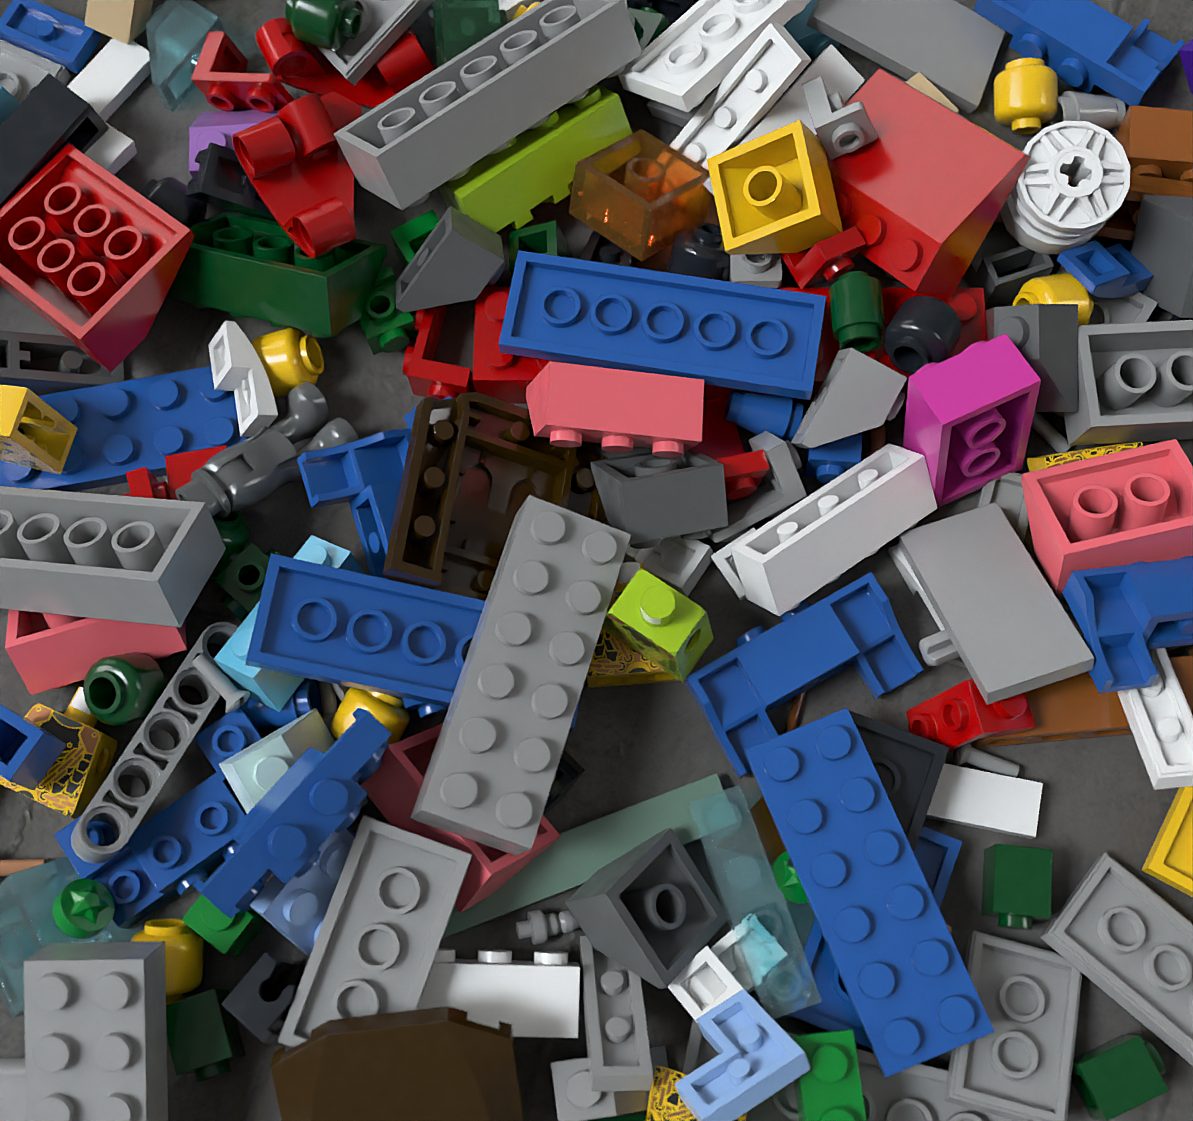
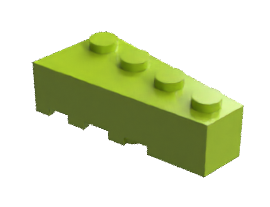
M593 85L589 88V92L584 98L573 103L564 104L550 113V118L544 124L536 128L524 130L510 140L507 148L496 154L486 155L472 164L466 175L457 180L446 181L438 188L447 208L450 206L491 231L497 233L508 224H512L513 228L519 229L533 219L530 212L532 208L540 203L559 202L571 194L572 181L577 178L581 180L593 179L638 147L619 95L601 85Z

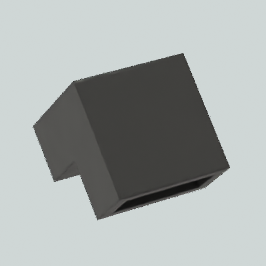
M1007 232L983 240L964 276L970 288H984L986 311L994 307H1002L1013 303L1025 282L1035 277L1049 275L1054 265L1049 254H1040L1022 246Z

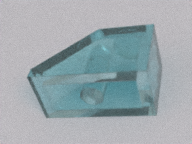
M166 0L164 4L159 5L154 10L151 18L146 23L152 82L165 108L171 112L180 105L196 86L191 81V77L209 31L225 32L218 16L192 0Z

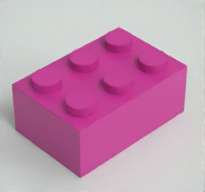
M1006 333L987 342L978 341L973 343L962 353L940 363L926 364L915 374L909 376L903 448L925 456L937 508L986 486L989 482L998 481L1001 479L1000 477L1022 470L1041 379Z

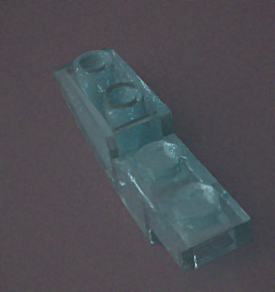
M741 785L688 802L691 816L706 855V862L761 1007L772 1019L822 1002L782 890L778 889Z

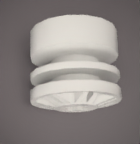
M1065 120L1043 128L1027 143L1022 151L1031 157L1000 210V214L1007 231L1022 246L1040 254H1060L1063 251L1085 244L1097 234L1106 221L1121 207L1130 188V164L1123 146L1108 130L1087 121ZM1067 175L1071 176V185L1074 187L1068 185Z

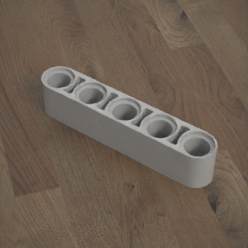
M216 622L209 625L202 632L86 808L71 835L73 850L83 861L91 864L105 863L113 859L130 839L220 697V694L192 664V661L198 655L205 652L224 673L209 654L207 645L217 643L224 646L238 629L236 625L229 622ZM181 686L196 688L202 696L203 703L200 705L186 703L181 699L178 688ZM156 729L168 732L174 740V749L166 751L157 749L149 739V732ZM123 775L137 776L145 786V795L136 798L126 796L118 785V778ZM98 821L107 823L115 833L114 844L109 846L94 844L87 835V825Z

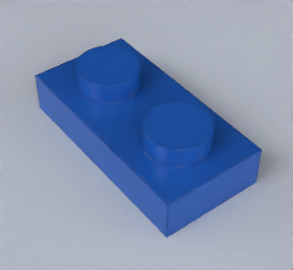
M12 0L0 17L1 40L65 66L67 70L79 74L101 41L102 36L99 31L85 26L84 21L35 0Z

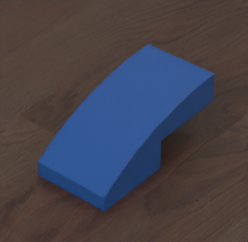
M1094 240L1063 251L1057 258V261L1091 294L1101 298H1118L1141 292L1146 289L1154 276L1120 243L1104 248Z

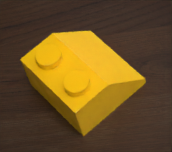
M797 120L707 159L725 252L729 255L798 253L813 247L819 241L843 231L825 148L821 140L801 120Z

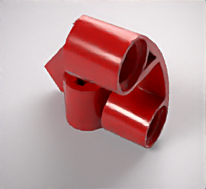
M284 17L274 18L263 24L257 31L255 38L273 75L281 83L309 93H318L319 96L334 91L362 107L371 109L435 70L413 30L409 28L355 86L341 74L316 46L297 39L293 34L291 25L287 23Z
M334 91L321 97L318 93L305 95L284 106L278 111V115L232 134V144L237 158L260 198L288 236L312 259L356 239L357 234L354 222V174L334 133L361 116L362 106Z

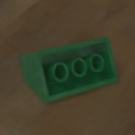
M224 211L189 227L195 237L168 291V297L190 302V305L195 308L212 307L228 311L231 316L237 318L253 317L269 321L270 325L274 327H295L311 331V334L316 337H334L339 335L342 329L362 317L386 256V244L356 238L312 259L295 244L278 222Z

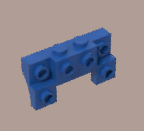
M977 0L973 10L978 15L1013 35L1009 45L1010 48L1017 51L1023 58L1044 60L1045 66L1052 68L1065 84L1077 87L1086 94H1090L1097 85L1128 105L1138 106L1152 86L1157 84L1178 56V50L1185 44V41L1181 39L1176 44H1173L1149 30L1150 21L1145 18L1129 37L1133 29L1132 25L1089 0Z
M410 428L382 431L351 443L307 451L297 458L311 508L349 502L371 576L387 579L382 574L411 435Z
M1186 556L1175 560L1149 563L1140 561L1130 565L1072 571L1062 593L1084 634L1082 639L1094 656L1093 670L1088 672L1099 693L1151 687L1158 676V672L1151 660L1148 649L1193 644V556Z
M871 572L812 606L808 600L801 601L796 608L786 611L780 616L783 620L782 623L768 631H765L763 626L753 628L735 641L738 648L686 677V686L712 727V735L739 779L752 772L744 750L779 736L767 715L772 710L852 664L875 700L923 672L924 669L915 657L898 625L888 597Z
M242 707L226 714L194 737L216 770V773L135 829L128 842L113 859L105 863L91 864L83 861L75 854L71 845V835L81 816L54 834V837L81 879L95 880L108 889L115 905L112 919L118 928H131L178 893L181 897L195 892L197 889L193 884L198 879L205 883L210 878L207 873L224 860L226 861L239 847V844L228 834L246 816V812L220 768L219 763L264 738ZM98 821L87 825V835L94 844L99 846L114 844L115 833L107 823Z
M357 708L352 713L356 720L326 753L309 747L228 834L239 844V847L205 883L198 879L193 884L203 896L230 919L238 911L246 912L251 908L250 904L264 888L265 885L263 883L272 874L285 884L293 876L299 878L306 874L320 857L321 851L319 847L334 831L336 833L342 832L359 815L361 807L358 804L368 793L357 783V780L364 782L378 770L383 762L382 755L390 745L387 739L392 735L368 710Z

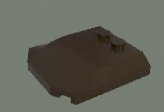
M479 392L461 393L457 398L434 401V397L423 398L415 410L382 575L389 580L486 601L515 515L529 495L604 524L605 510L592 474L591 462L608 458L605 455L600 459L597 458L583 444L579 447L551 445L550 438L534 436L528 409Z
M450 1006L328 1020L312 1029L310 1039L287 1052L285 1046H283L273 1054L270 1068L281 1121H525L512 1024L499 1021V1029L467 1020V1011Z

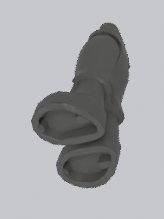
M303 382L289 392L286 401V416L270 428L262 426L252 437L215 454L202 468L195 470L191 474L190 482L176 489V496L178 500L205 502L212 517L217 514L219 517L225 518L231 512L243 510L258 503L287 483L301 481L303 478L297 458L304 452L351 443L359 440L358 435L353 427L342 418H336L328 423L329 412L324 396L314 384ZM314 437L308 444L295 451L294 444Z

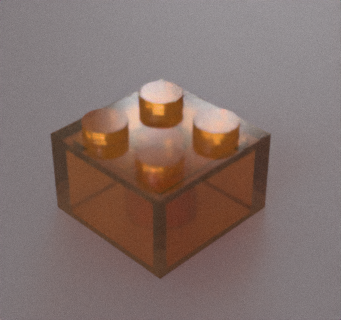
M641 129L576 162L569 213L588 225L592 230L600 233L640 261H643L673 244L677 233L687 228H696L698 223L706 222L712 193L703 183L710 177L709 170Z

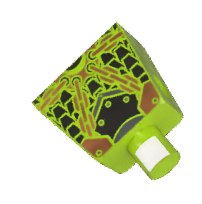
M641 568L610 607L602 625V629L682 683L713 641L707 612ZM690 638H692L691 642H690L689 645L686 647L688 641L690 640Z

